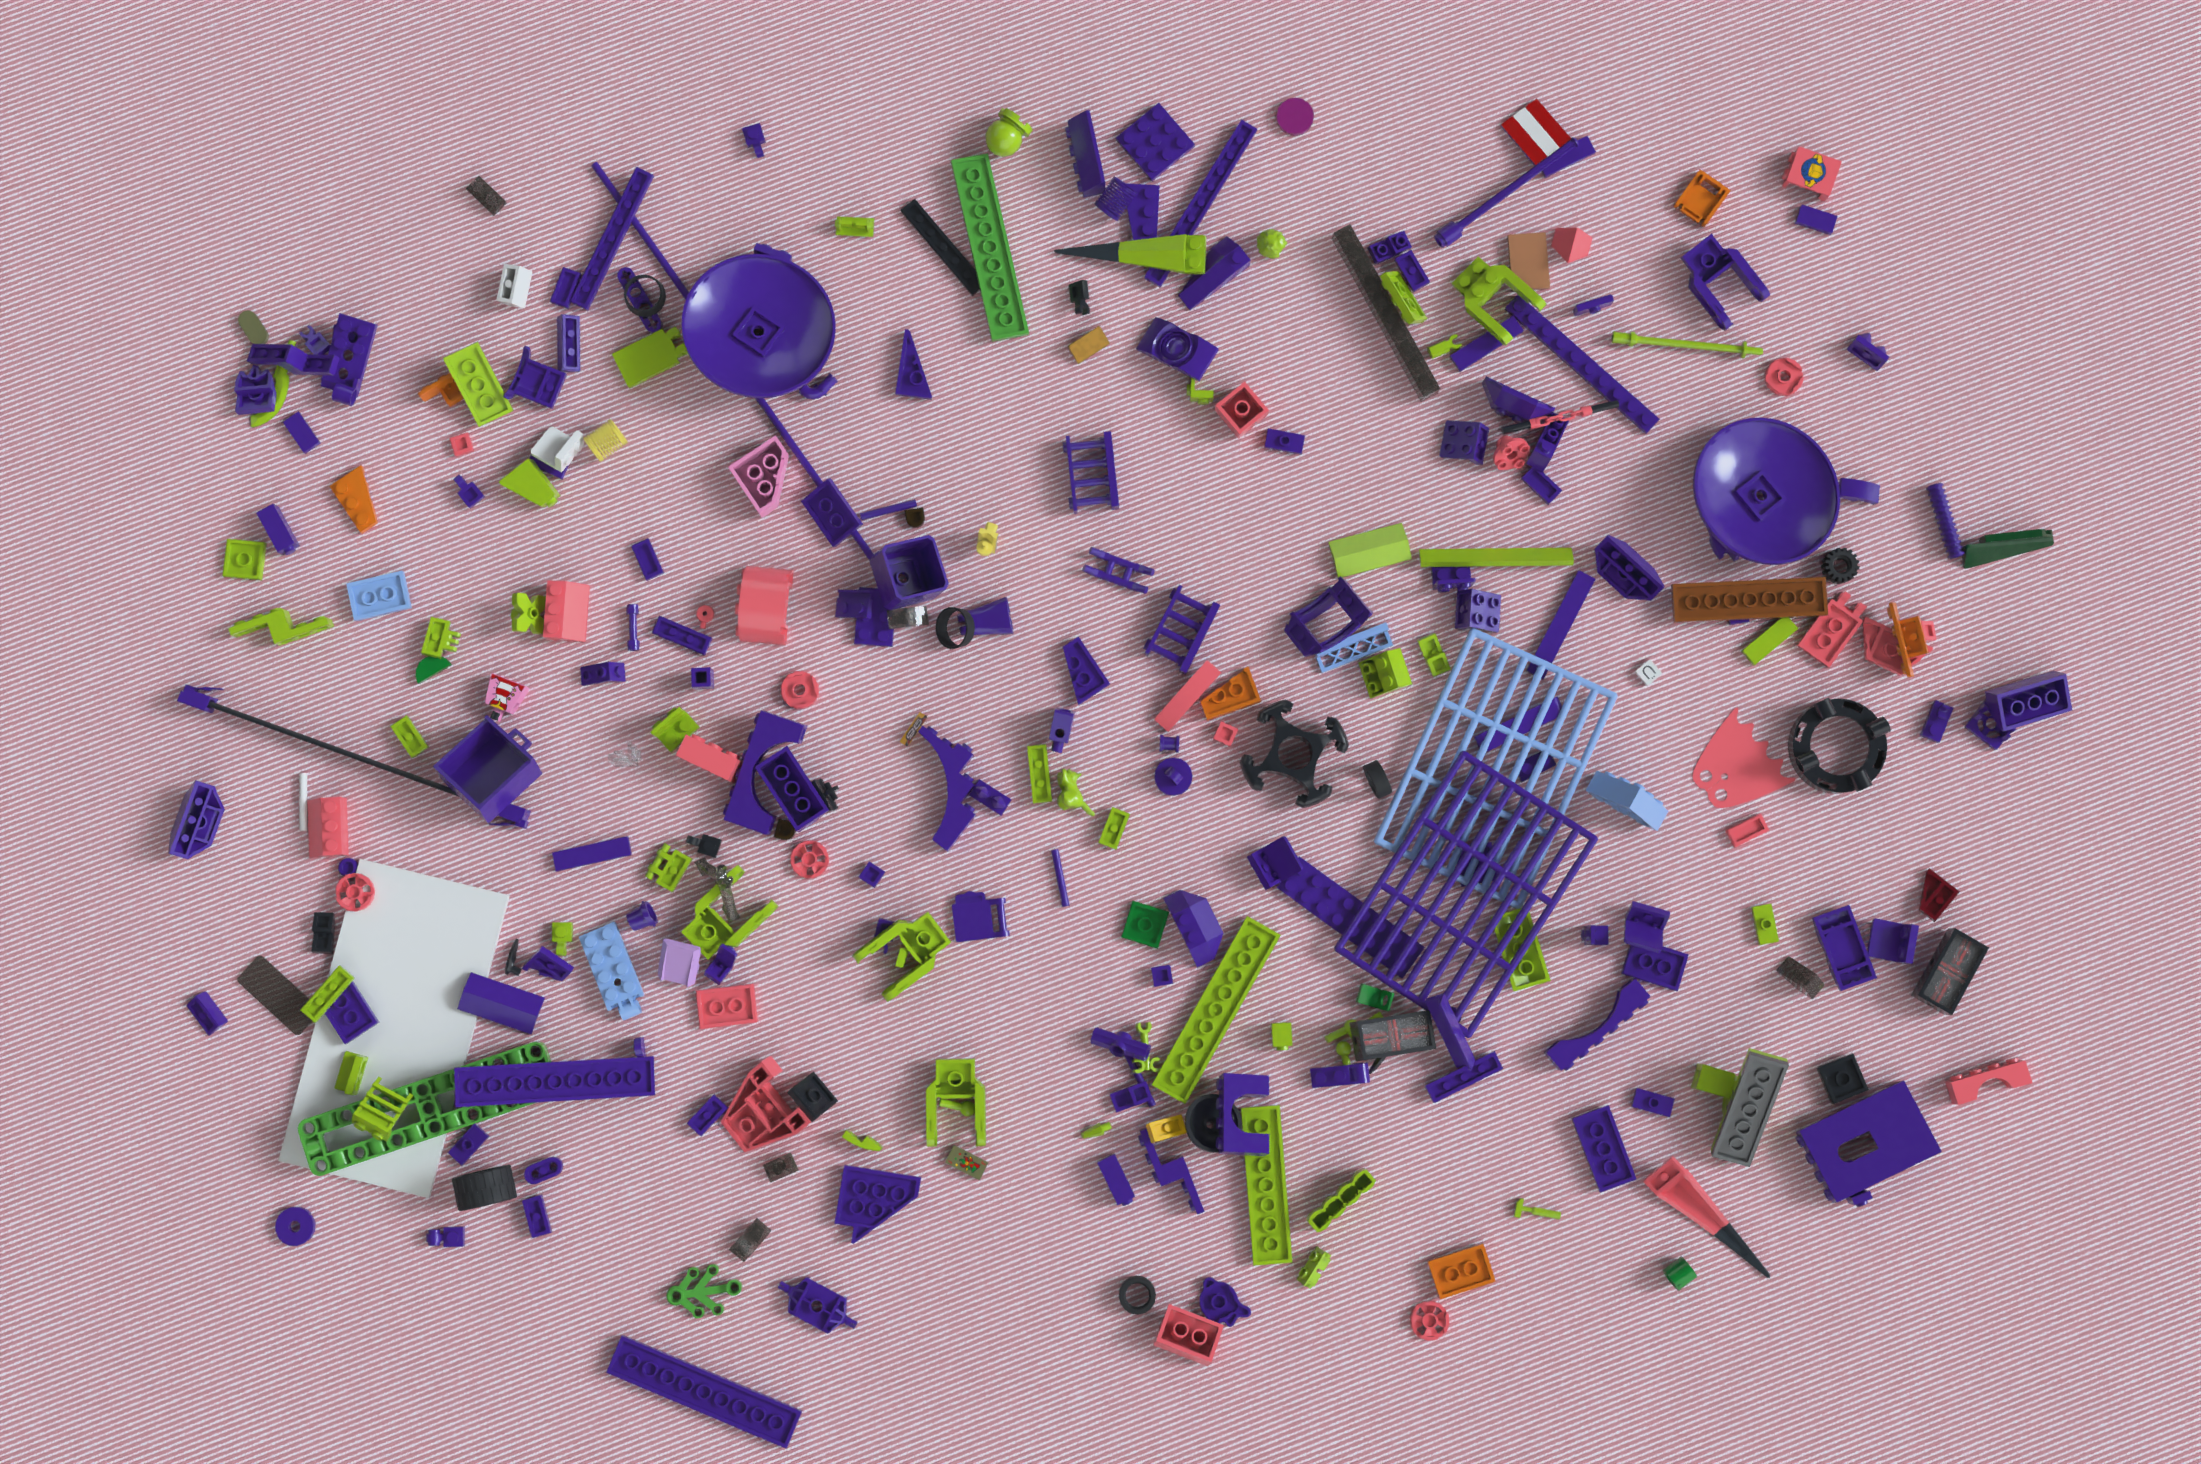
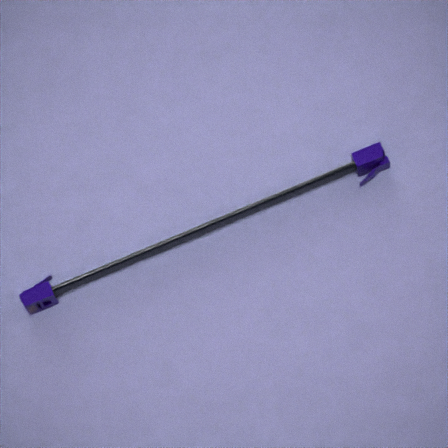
M185 684L184 690L180 692L177 699L178 702L209 713H213L214 709L458 796L448 786L217 704L218 699L198 692V690H224L222 688H196ZM510 803L497 816L514 821L515 824L501 822L500 824L489 823V825H515L527 829L531 811Z

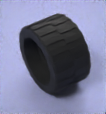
M509 1164L452 1178L459 1211L479 1208L517 1197L512 1169Z

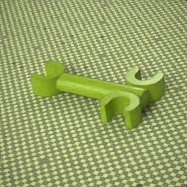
M1146 1022L1145 1030L1141 1028V1023H1136L1135 1028L1140 1033L1141 1042L1149 1044L1148 1032L1152 1028L1151 1023ZM1149 1055L1147 1061L1133 1059L1132 1063L1137 1062L1140 1065L1138 1070H1133V1073H1141L1145 1070L1159 1072L1161 1068H1154L1153 1063L1160 1061V1058L1154 1057L1150 1059Z

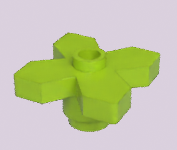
M526 593L512 594V605L514 606V609L511 611L512 631L526 632L530 628L532 634H543L544 619L539 614L545 610L546 596L536 595L532 596L529 600Z

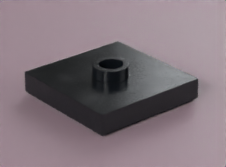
M1854 1053L1816 1067L1831 1104L1869 1090Z
M814 1071L787 1092L811 1122L815 1121L838 1102Z

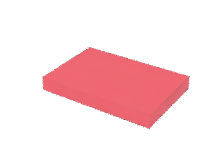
M754 984L696 991L700 1029L758 1022Z

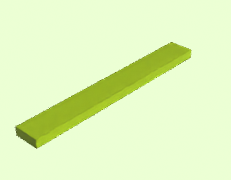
M1572 548L1419 549L1420 567L1572 566L1574 564Z

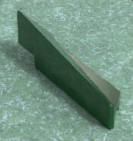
M2035 529L1984 535L1979 538L1978 544L1963 546L1962 551L1965 552L1962 556L1963 567L1968 569L2052 546L2054 544L2052 530Z

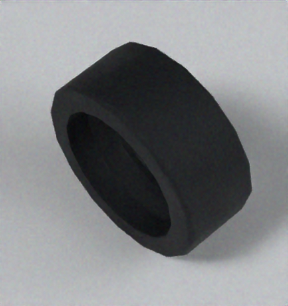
M1377 760L1363 766L1368 783L1378 799L1392 793L1389 780Z
M1136 1275L1129 1277L1122 1283L1119 1290V1300L1122 1307L1129 1313L1136 1315L1146 1313L1155 1303V1288L1147 1278ZM1136 1283L1144 1285L1149 1292L1147 1302L1139 1307L1132 1306L1126 1299L1128 1287Z

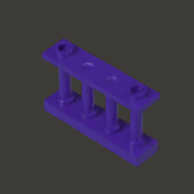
M1111 431L1104 432V438L1094 441L1070 443V436H1066V442L1062 443L1063 452L1068 454L1072 492V498H1068L1069 508L1074 510V514H1078L1077 506L1107 503V505H1111L1112 510H1118L1119 499ZM1100 447L1105 449L1106 456H1103L1102 459L1072 462V450ZM1099 466L1107 468L1108 475H1104V477L1074 480L1073 469ZM1097 485L1109 486L1110 493L1106 494V496L1076 499L1075 488Z
M1179 585L1177 589L1173 588L1169 596L1172 600L1152 640L1148 638L1143 649L1146 650V656H1149L1150 652L1153 651L1177 663V666L1180 667L1179 672L1186 675L1220 608V604L1213 602L1211 606H1206L1180 593L1183 586ZM1176 600L1203 612V615L1206 616L1203 623L1200 621L1197 623L1173 611L1172 608ZM1170 617L1194 629V632L1197 633L1195 639L1189 640L1163 627L1167 618ZM1159 634L1186 646V649L1189 650L1186 657L1183 655L1180 657L1156 645L1155 642Z

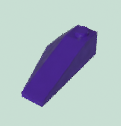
M1226 236L1214 245L1206 255L1205 274H1193L1179 294V298L1191 311L1250 266V258L1237 243Z

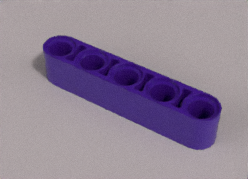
M1558 696L1553 698L1541 726L1558 717L1562 708ZM1542 704L1525 712L1517 732L1525 734L1531 730ZM1515 717L1501 723V725L1511 728ZM1488 730L1477 736H1474V739L1479 748L1482 742L1484 741L1488 733ZM1496 730L1487 752L1504 744L1507 735Z

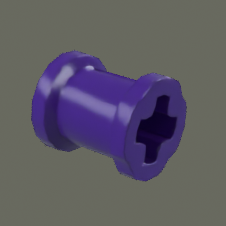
M1160 734L1159 752L1173 750L1179 753L1180 736L1164 737V735Z

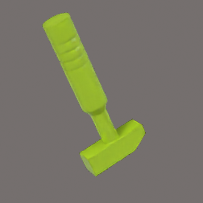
M1523 1198L1516 1202L1514 1217L1520 1218L1521 1212L1526 1211L1531 1212L1533 1215L1558 1220L1561 1218V1212L1523 1206Z

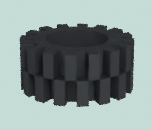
M1847 548L1832 550L1822 560L1823 565H1821V569L1824 568L1823 575L1826 574L1827 580L1831 579L1832 583L1837 582V584L1853 579L1860 567L1857 566L1859 560L1855 558L1857 555H1853L1852 550L1847 551ZM1836 559H1843L1847 563L1845 572L1839 573L1834 569L1833 565Z

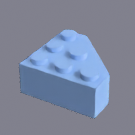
M1596 771L1586 789L1590 795L1612 806L1618 812L1635 819L1636 822L1658 831L1668 813V810L1662 806L1663 802L1653 798L1654 795L1645 791V787L1638 783L1632 785L1630 781L1623 777L1617 779L1610 772L1605 771V773Z

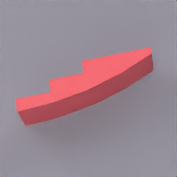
M1207 660L1154 720L1169 732L1222 672Z

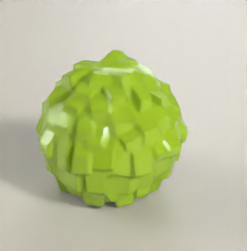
M1267 229L1257 236V248L1264 257L1266 256L1271 259L1280 257L1279 253L1287 245L1283 233L1274 229Z

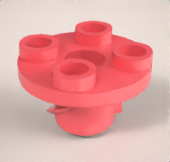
M1509 435L1502 436L1496 442L1497 449L1493 454V461L1499 470L1519 469L1525 464V460L1530 453V446L1522 438H1512Z

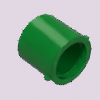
M1682 1256L1662 1270L1677 1291H1680L1697 1278L1692 1267Z

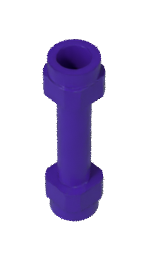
M628 604L626 608V614L629 615V640H627L628 651H639L640 641L637 640L638 604Z

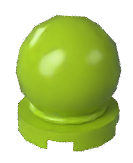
M1002 108L998 113L1000 120L994 121L988 127L985 138L987 147L993 154L1007 157L1019 150L1022 144V136L1028 137L1033 130L1028 123L1024 125L1018 120L1020 118L1019 115L1008 108Z

